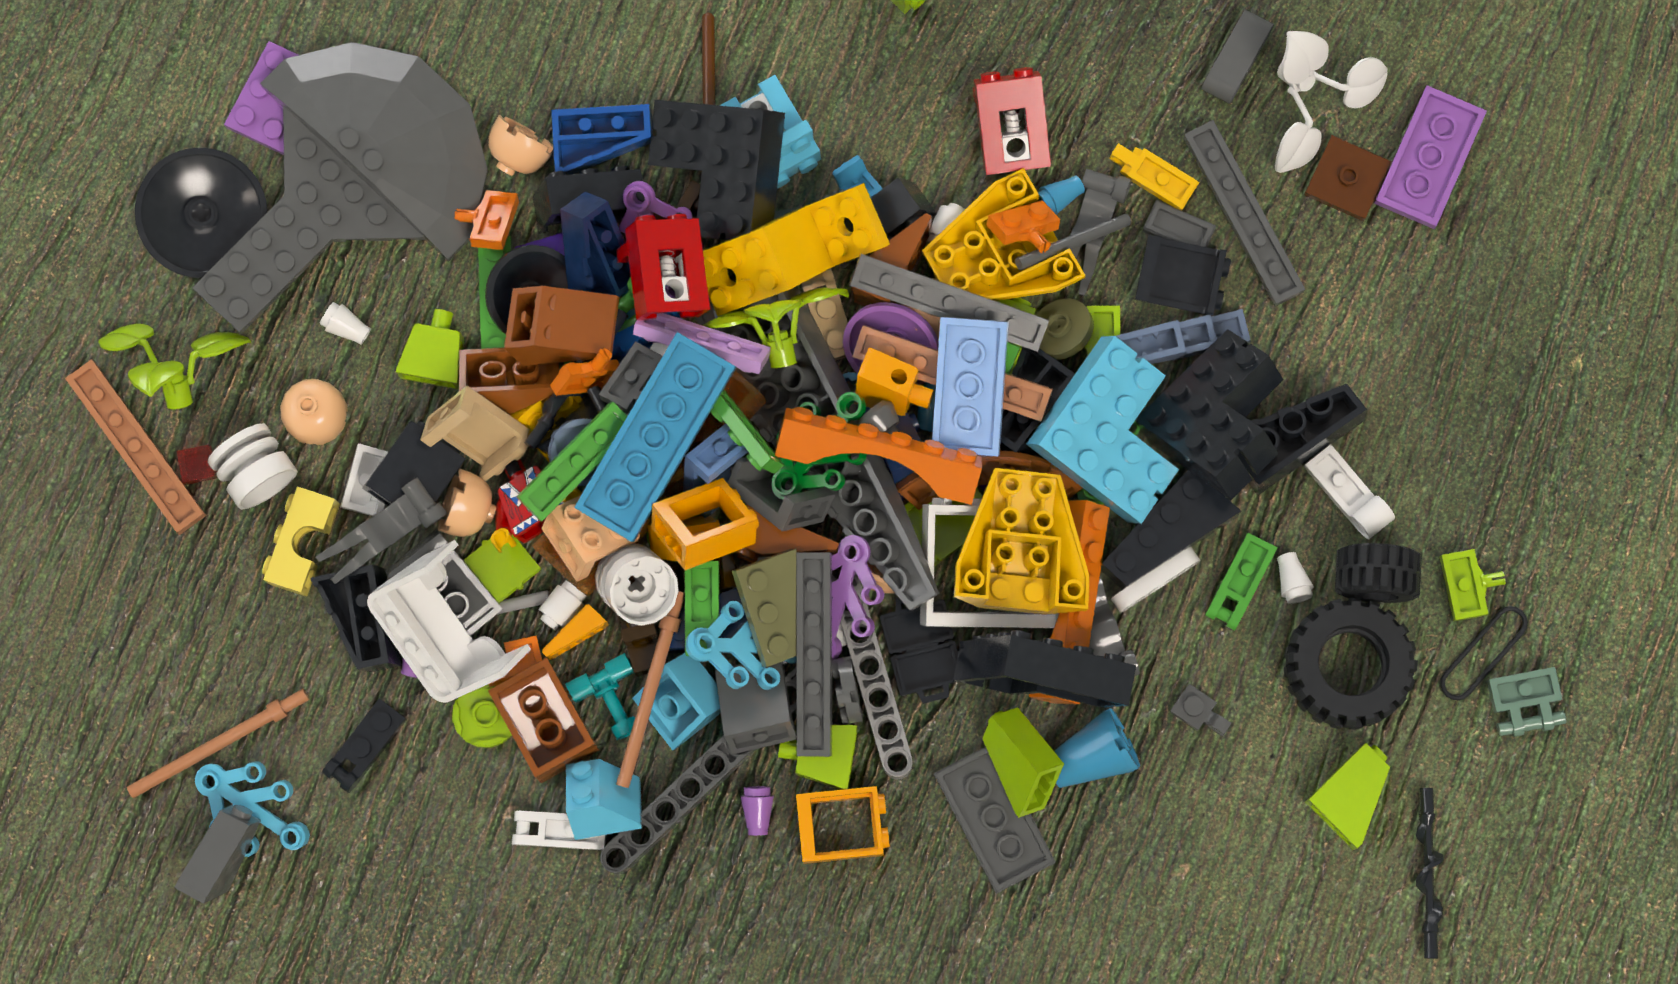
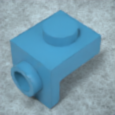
M859 155L843 163L832 172L839 190H847L864 183L870 198H872L883 189L867 171Z

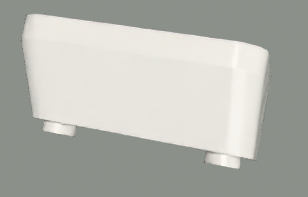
M455 540L414 561L375 589L367 599L369 610L432 698L443 703L452 701L503 678L531 650L529 645L526 644L505 654L500 645L490 637L482 636L473 640L436 588L446 579V569L441 561L458 546Z

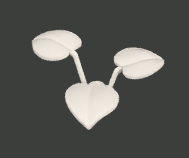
M1287 32L1286 49L1277 74L1280 79L1290 86L1288 93L1296 101L1305 119V124L1296 122L1286 131L1276 156V172L1282 173L1304 166L1314 158L1320 148L1321 132L1317 128L1312 127L1313 120L1298 92L1310 90L1316 79L1345 91L1343 103L1350 108L1364 107L1379 95L1385 85L1388 69L1382 61L1373 57L1358 61L1348 73L1347 84H1341L1315 72V70L1324 65L1329 53L1328 44L1323 38L1310 32Z

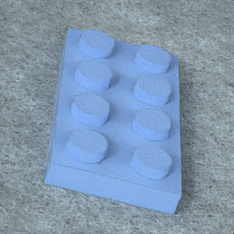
M940 317L932 440L942 443L945 448L953 450L966 448L976 452L977 455L997 457L1000 455L1008 321Z

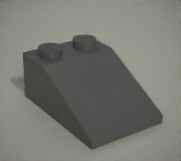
M435 529L385 570L387 576L392 578L423 555L449 542L438 529ZM454 549L441 561L446 569V579L436 588L471 636L503 609Z

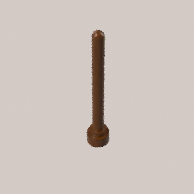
M706 12L702 16L703 104L716 105L715 18L712 13Z

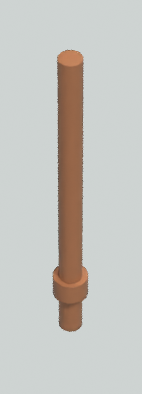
M678 591L675 605L665 617L660 619L658 628H661L616 782L618 786L629 788L673 634L678 632L681 622L678 617L685 593Z
M301 689L281 701L279 699L267 704V709L127 786L129 794L132 798H135L273 720L275 722L280 721L288 716L287 712L309 701L308 694L304 689Z

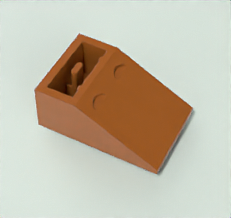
M549 286L515 288L512 291L504 349L522 366L594 359L601 348H606L612 353L619 297L617 295Z

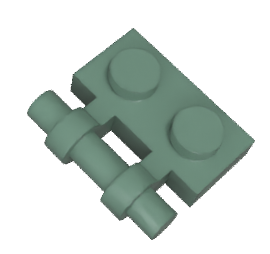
M1555 667L1487 680L1494 714L1508 712L1509 721L1500 722L1496 725L1499 736L1512 734L1513 737L1524 735L1525 731L1536 729L1548 731L1553 730L1554 726L1566 724L1564 711L1552 713L1550 703L1563 700ZM1537 706V716L1522 718L1521 708Z

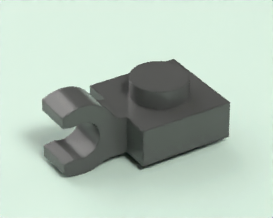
M1191 684L1186 687L1170 710L1171 714L1197 732L1202 724H1205L1223 737L1231 725V722L1212 711L1217 702Z

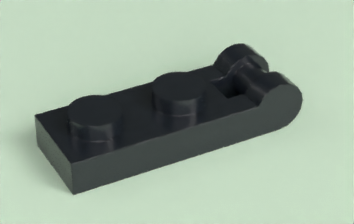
M379 698L336 755L325 765L322 774L329 779H336L341 783L340 788L350 793L407 719ZM347 760L356 765L350 773L342 768Z

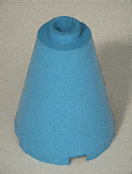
M1112 708L1104 710L1054 750L1064 763L1056 782L1059 788L1130 773L1139 769L1140 763L1130 738L1127 739L1123 731L1125 728Z

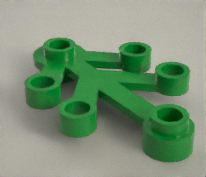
M854 392L842 394L836 404L838 411L836 416L845 419L846 423L860 419L866 411L865 400ZM805 402L800 405V407L806 409L813 408L814 415H821L819 407L811 402ZM853 403H858L857 411L850 413V406ZM851 453L838 454L821 458L809 464L797 462L795 465L793 460L780 457L784 466L772 478V491L781 500L787 495L801 493L803 489L826 487L832 491H838L845 484V477L841 472L829 469L824 474H805L813 465L849 462L853 465H861L866 460L867 454L860 453L859 457L855 460L851 459ZM837 474V483L830 485L829 480L831 476ZM792 479V488L786 490L785 483L788 480Z

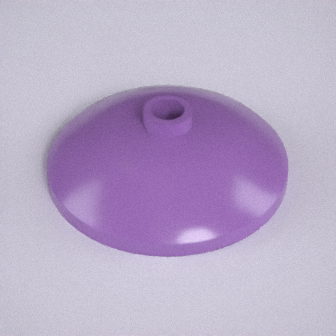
M888 302L870 304L858 310L849 320L843 334V348L846 358L857 374L863 361L852 356L863 325L893 335L897 334L902 338L937 350L939 346V341L933 328L921 315L906 306ZM917 379L918 385H922L925 383L924 381Z

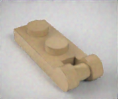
M831 268L801 283L803 292L824 285L826 288H837ZM839 294L821 301L807 303L835 361L846 358L843 348V334L848 321Z

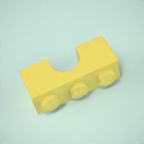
M298 486L295 494L291 493L285 505V512H287L285 522L277 527L273 542L276 546L273 555H269L263 565L262 574L265 575L263 579L265 582L281 589L308 596L312 584L310 578L315 576L318 565L311 560L302 558L298 551V545L301 538L312 531L330 535L340 507V503L336 499Z

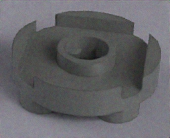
M851 656L832 660V673L836 683L835 691L843 725L862 722L863 717Z

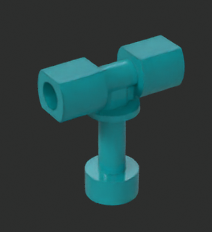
M625 653L604 663L605 668L591 676L585 673L565 684L573 701L576 703L593 694L596 699L603 697L616 723L611 727L616 740L630 736L635 716L627 717L615 693L620 688L618 681L634 673L632 663Z

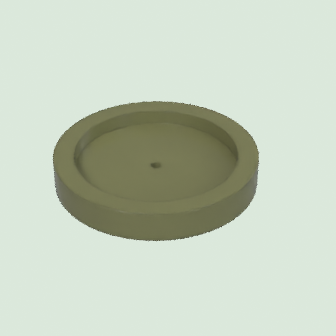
M1059 299L1047 304L1036 314L1049 320L1039 348L1055 360L1075 355L1085 347L1092 336L1094 329L1093 317L1087 307L1078 300Z

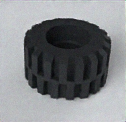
M1361 543L1342 547L1337 550L1335 592L1348 599L1361 598V601L1364 602L1371 600L1376 603H1400L1416 599L1420 596L1422 555L1411 548L1392 544Z

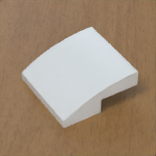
M363 444L357 445L340 508L375 516L388 507L362 489L388 451Z

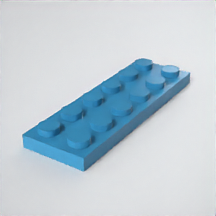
M677 332L574 508L627 540L634 542L652 512V504L658 502L731 378L736 366Z

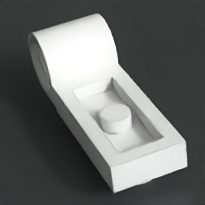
M1331 444L1305 464L1304 468L1366 539L1372 538L1395 519L1393 511L1379 496L1373 495Z

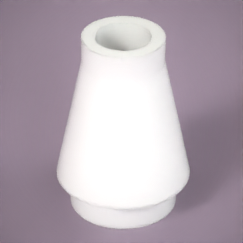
M334 302L329 306L320 321V325L326 328V332L355 341L360 345L363 344L371 331V328L358 319L345 305L341 304L339 306Z
M1296 552L1280 555L1277 561L1279 564L1282 597L1286 598L1288 604H1296L1310 599L1313 596L1312 589L1314 586L1299 562Z

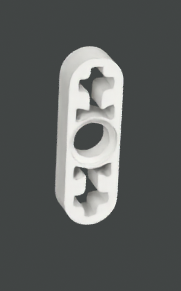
M1188 547L1120 591L1111 600L1118 611L1122 613L1195 566L1201 560L1193 548Z

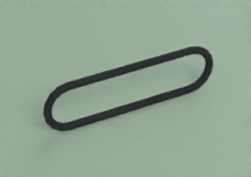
M1508 606L1498 611L1449 666L1440 680L1441 690L1446 697L1457 701L1468 697L1522 637L1527 629L1528 620L1521 609ZM1513 611L1518 613L1522 618L1523 625L1516 636L1465 693L1458 696L1449 693L1445 686V680L1505 612Z

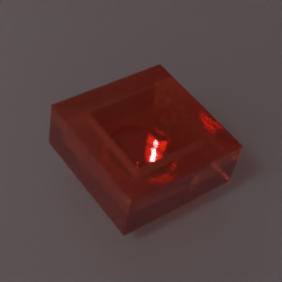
M209 444L177 451L181 480L184 485L217 479L216 471L208 464V458L213 452Z

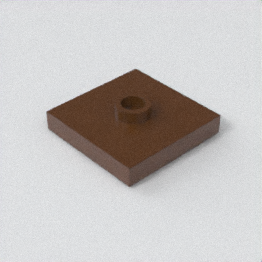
M1331 135L1304 195L1364 222L1392 161Z

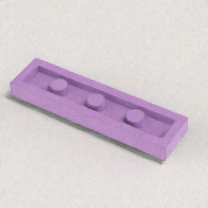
M657 313L656 319L637 320L634 325L633 335L643 337L649 342H658L668 346L675 334L679 332L735 365L743 372L760 374L770 355L771 347L664 313Z

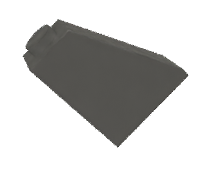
M231 805L220 810L174 888L203 904L228 892L261 820L252 816L253 812L242 805Z

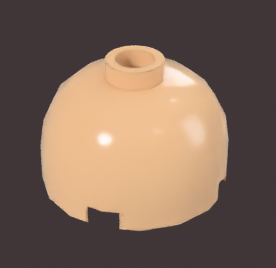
M498 115L494 122L488 140L491 155L499 161L496 167L511 176L514 175L515 171L529 174L541 169L554 151L553 144L545 138L542 143L538 142V137L534 135L536 132L506 116L503 118L501 115Z
M305 379L292 385L284 394L280 405L281 420L287 432L297 441L304 444L324 445L334 440L344 429L347 403L341 392L332 384L319 379Z
M459 468V476L454 475L442 503L443 508L447 512L445 519L441 518L438 520L437 529L449 535L465 537L478 532L484 523L490 524L496 512V505L491 504L492 491L490 486L478 475Z

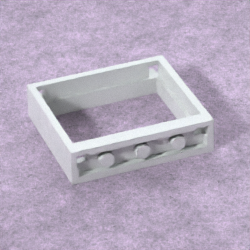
M932 498V504H923L922 550L933 579L935 515H975L981 499H973L972 505H952V500L945 498ZM934 597L920 605V625L1054 628L1059 613L1044 615L1018 612L933 611Z

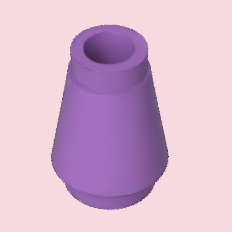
M744 787V795L740 797L748 835H768L774 795H771V787Z

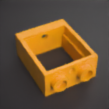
M724 478L652 504L651 528L684 570L756 544V529L759 526L757 515L752 509L747 508L742 502L738 491L734 488L732 489ZM718 507L732 521L696 536H693L682 523L683 520Z
M877 786L796 794L803 864L884 856L883 848L890 847L888 827L881 828L880 814H886L885 795L878 794ZM870 798L874 847L816 853L811 804Z

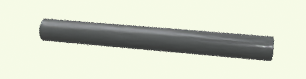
M1124 213L1051 243L1049 250L1045 253L1044 251L1040 253L1037 249L1017 257L1015 264L1019 270H1023L1069 248L1074 249L1130 226V216Z

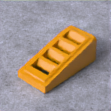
M586 604L542 649V653L549 660L554 659L602 631L609 624L589 604Z

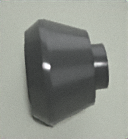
M882 400L866 412L856 425L859 426L862 423L871 424L881 432L892 434V432H899L896 426L900 420L894 404L890 401Z

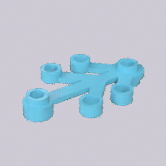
M730 601L722 607L720 616L708 629L697 628L688 634L686 638V651L688 655L700 662L709 661L726 678L729 687L739 689L746 685L749 681L747 670L757 679L758 685L764 690H770L779 684V672L772 667H762L761 663L752 655L758 654L754 640L750 639L752 633L748 621L743 624L732 638H718L730 623H735L743 617L744 608L741 603ZM729 607L736 611V617L730 615ZM700 639L706 642L707 649L701 647ZM721 653H731L745 668L740 666L734 668ZM797 656L787 659L785 661L788 663H797ZM734 673L740 675L741 683L735 681ZM765 674H769L772 677V684L765 680Z
M254 761L245 767L227 771L218 764H207L197 771L195 776L196 787L202 795L208 797L213 820L209 828L219 811L225 808L224 797L233 806L237 804L250 809L253 812L252 816L260 819L261 824L280 836V842L286 849L297 850L308 843L310 833L305 824L297 821L287 824L257 803L272 799L279 802L289 799L293 794V786L289 781L280 780L272 786L242 792L230 785V783L247 780L250 783L262 780L266 775V768L263 763ZM252 766L256 767L259 771L257 778L253 777L250 773ZM208 775L212 776L215 780L213 787L207 783ZM279 785L285 787V796L279 795L277 790ZM289 831L295 833V835H296V842H295V843L289 841V839H288V833H289ZM255 836L251 842L252 850L247 851L245 857H249L259 850L260 844Z

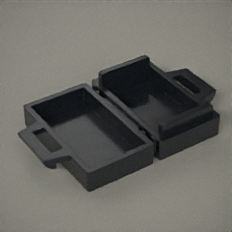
M897 597L896 612L881 615L880 620L889 655L895 654L891 657V663L900 696L903 697L917 693L923 704L948 698L949 685L958 683L953 681L958 650L955 641H951L954 638L952 628L920 625V606L914 610H909L908 608L902 610L901 604L904 603ZM945 601L933 602V611L947 612ZM943 686L944 692L924 696L923 691Z

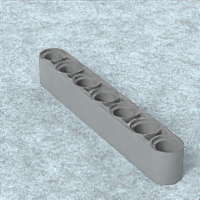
M855 572L852 582L853 587L867 616L871 618L868 606L861 598L862 586ZM832 574V582L838 580ZM844 609L841 625L883 770L892 779H903L911 772L912 756L875 630L867 641L863 643L854 642L850 637L852 632L851 626L854 620L850 612ZM861 621L859 627L867 629V624ZM866 659H874L878 663L879 668L875 674L865 675L860 670V664ZM880 690L887 694L888 702L884 706L874 707L870 704L869 697L874 691ZM887 722L893 723L898 729L897 735L889 740L883 739L878 733L879 727ZM897 754L904 756L907 760L906 768L901 772L892 771L888 766V760L891 756Z

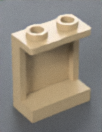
M466 386L428 416L421 441L432 447L438 441L444 439L481 465L479 477L486 482L493 475H500L511 461H517L525 454L528 446L524 442L528 437L530 429L472 388Z

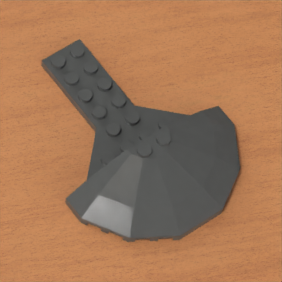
M350 42L284 59L260 83L261 87L283 107L284 196L192 288L233 328L242 334L332 242H346V240L392 241V239L426 240L449 262L470 241V235L474 227L473 223L456 220L455 211H457L456 209L475 210L481 204L483 189L488 175V168L470 104L419 56Z

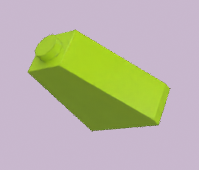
M1018 707L1005 712H996L988 720V726L982 739L1012 808L1018 818L1045 809L1064 763Z
M1365 743L1359 747L1305 801L1352 850L1358 849L1364 841L1390 766L1385 762L1388 759L1387 756L1374 744L1370 747Z

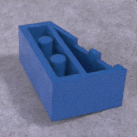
M649 104L551 110L555 172L565 171L567 175H573L650 144L651 136H653L652 109Z

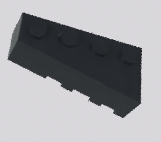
M1188 470L1154 506L1142 524H1138L1101 565V571L1123 590L1183 550L1194 546L1236 519L1241 510L1227 497Z

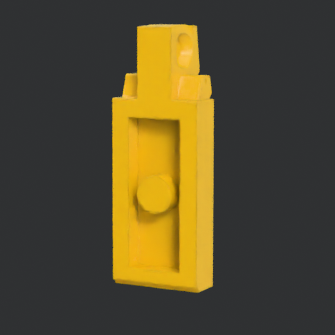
M1118 143L1110 155V160L1122 167L1120 173L1132 179L1131 182L1181 211L1199 184L1197 180L1145 148L1141 150L1135 147L1132 152Z

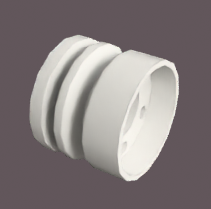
M265 423L247 427L234 434L218 446L208 458L210 467L214 471H218L217 477L222 482L232 480L226 490L241 510L249 509L270 499L284 489L296 477L298 472L284 451L274 453L279 443L274 437H270L272 432Z
M632 543L603 557L598 564L595 581L599 595L618 616L628 623L637 625L655 623L665 617L675 605L678 595L677 577L672 568L645 545ZM633 575L636 580L631 584L628 579Z

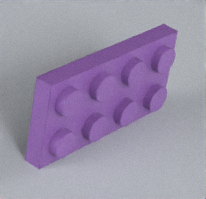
M1426 85L1374 204L1435 229L1487 111Z

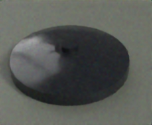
M188 148L166 156L147 173L136 197L135 224L144 247L159 264L176 274L201 279L268 212L265 194L258 179L239 159L216 149Z

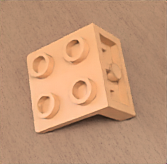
M580 496L558 505L546 517L541 528L577 582L589 576L595 561L637 542L640 534H638L635 541L631 542L574 508Z

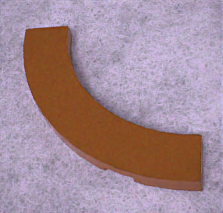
M1000 451L998 457L977 455L982 457V471L977 486L987 485L994 468L1061 475L1068 500L1083 489L1079 484L1043 458L1012 451ZM915 472L896 484L898 492L918 510L923 508V504L932 502V498H939L931 486Z

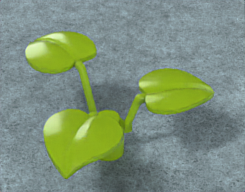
M815 288L791 297V300L759 304L744 309V311L723 314L702 326L725 328L742 323L754 326L762 341V345L771 347L769 355L770 367H787L797 363L793 344L798 343L796 332L800 308L807 303L821 301L837 294L849 297L847 289ZM793 310L791 330L788 336L787 330H779L778 322L787 312ZM755 317L772 322L773 332L768 334V339Z
M130 324L122 326L98 340L99 346L108 351L125 350L137 344L143 346L151 363H144L132 368L128 372V378L137 389L149 397H152L162 386L168 409H182L193 403L189 385L195 383L193 374L197 357L208 358L217 356L241 345L251 343V339L232 332H214L204 335L192 342L191 347L193 351L190 353L187 375H183L185 369L181 362L165 361L158 363L146 340L154 335L153 328L148 325Z

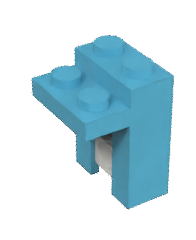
M773 75L758 84L761 89L760 93L742 103H739L737 98L734 97L719 106L761 108L785 113L778 189L786 185L790 181L789 177L798 172L804 174L813 170L818 165V161L821 160V154L814 141L813 130L807 120L802 121L776 75Z

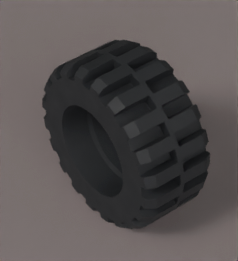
M1350 598L1347 601L1337 599L1314 609L1300 622L1290 636V642L1285 649L1284 658H1286V665L1283 669L1284 677H1287L1289 681L1287 688L1291 696L1295 695L1299 701L1297 705L1303 712L1307 710L1313 715V720L1319 723H1328L1331 728L1341 729L1344 727L1349 728V730H1355L1379 723L1404 703L1408 692L1412 690L1415 683L1413 676L1414 672L1417 671L1418 660H1414L1413 653L1416 651L1414 641H1409L1406 635L1409 630L1404 623L1399 625L1394 619L1397 615L1389 609L1386 612L1379 608L1380 604L1371 600L1368 603L1361 602V598ZM1343 633L1357 634L1368 640L1376 649L1381 661V673L1376 684L1367 692L1359 695H1344L1331 688L1322 677L1319 669V655L1324 644L1336 635Z

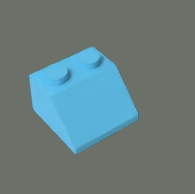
M685 653L664 665L649 721L669 747L675 750L721 713L717 683L700 661L686 656ZM644 687L632 698L638 706Z
M601 759L566 764V813L575 840L641 829L640 778L633 774L629 788L616 785L620 768Z

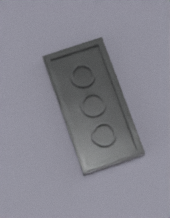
M986 746L933 774L996 894L1056 863L1031 814L1020 818L1015 814Z

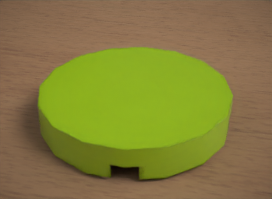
M489 684L458 697L453 705L452 720L456 732L467 743L478 748L496 747L504 744L512 736L488 690L495 686L490 688Z

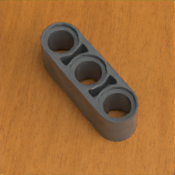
M1245 9L1206 77L1201 90L1231 104L1269 37L1274 24Z

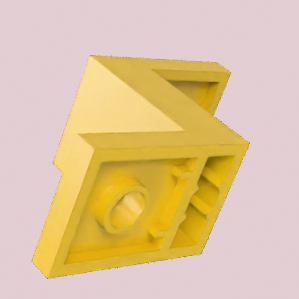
M862 183L793 210L744 235L703 250L708 295L717 316L788 291L836 265L858 258L860 253L866 255L890 245L865 184ZM845 217L852 222L853 232L846 228L844 224ZM728 268L735 273L736 282L729 278Z

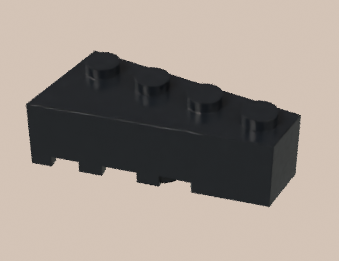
M1348 384L1308 398L1305 402L1295 406H1287L1277 410V413L1262 419L1252 420L1253 423L1264 429L1279 453L1258 475L1252 471L1241 452L1237 455L1253 479L1249 485L1257 495L1266 491L1365 421L1367 408Z

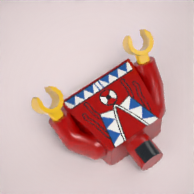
M521 459L513 460L506 466L504 471L510 481L498 489L500 499L496 503L495 532L491 536V542L499 553L502 552V546L506 543H509L512 548L516 546L512 534L516 539L525 544L543 532L541 528L545 519L539 521L516 498L543 469L536 465L526 470ZM576 487L559 505L582 495V492Z

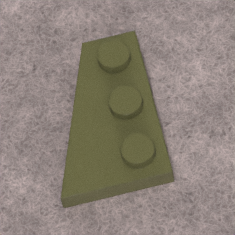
M791 548L732 570L762 667H769L797 656L796 549Z

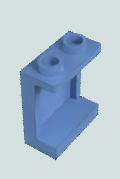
M724 424L685 455L683 492L724 478L728 483L732 466L748 451L744 445L740 447L730 438L727 433L730 428L727 424ZM718 508L704 512L701 515L706 518Z

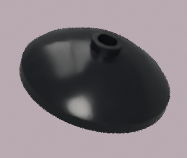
M527 245L509 251L497 261L487 279L485 299L489 315L501 332L506 335L513 289L534 286L568 289L564 255L549 247Z

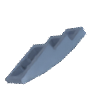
M1243 309L1212 317L1211 315H1206L1182 322L1176 320L1116 336L1138 353L1135 358H1144L1150 364L1203 354L1227 329L1246 340L1247 343L1251 342Z

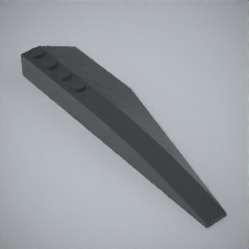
M731 269L728 270L729 278L736 282L735 273ZM796 286L788 291L771 296L769 298L752 303L750 305L733 310L731 312L744 311V309L759 304H771L776 301L791 300V297L800 294L801 292L798 286ZM710 298V310L700 317H695L699 325H704L718 317ZM807 304L800 308L796 332L798 343L793 344L796 364L782 368H771L768 359L760 374L743 372L736 367L728 381V385L741 411L758 426L760 434L767 442H771L775 448L777 443L776 436L781 428L786 408L794 409V407H800L805 402H811L819 407L820 416H836L838 414L836 404L839 397L846 392H851ZM793 310L787 312L778 322L779 330H787L788 336L791 330ZM755 317L768 339V334L773 332L772 322ZM742 323L731 327L712 328L762 344L754 326ZM853 403L850 406V413L857 411L858 404ZM859 419L856 421H850L849 424L856 425ZM851 453V459H857L860 453ZM867 454L866 460L861 465H853L849 462L813 465L805 475L824 474L829 469H835L844 475L845 484L840 490L832 491L835 497L827 513L831 518H835L844 528L842 531L846 536L859 535L868 542L871 550L868 562L871 565H875L883 574L884 581L909 610H914L938 595L939 592L927 560L883 457ZM837 474L831 476L829 480L830 485L837 483Z

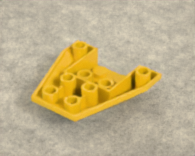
M1024 168L995 181L922 250L923 256L938 281L994 301L1057 292L1084 279L1085 274L1070 248L1047 260L1019 270L1015 264V259L1037 250V248L1028 241H1017L1003 245L986 226L988 215L1039 200V194ZM1053 231L1043 235L1050 243L1058 241Z
M994 468L956 562L955 598L978 608L1044 615L1088 610L1089 573L1061 475Z

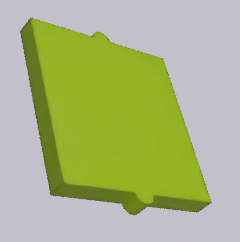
M513 534L512 537L516 542L515 547L512 548L509 543H506L502 546V552L499 553L490 538L488 541L483 540L482 546L464 559V562L498 603H501L517 589L522 590L523 584L542 570Z

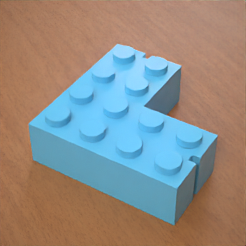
M1102 336L1026 444L1104 505L1110 507L1112 511L1126 522L1142 524L1158 501L1153 495L1155 493L1162 494L1179 470L1129 431V428L1161 384L1165 375L1144 358H1135L1138 353L1116 336Z

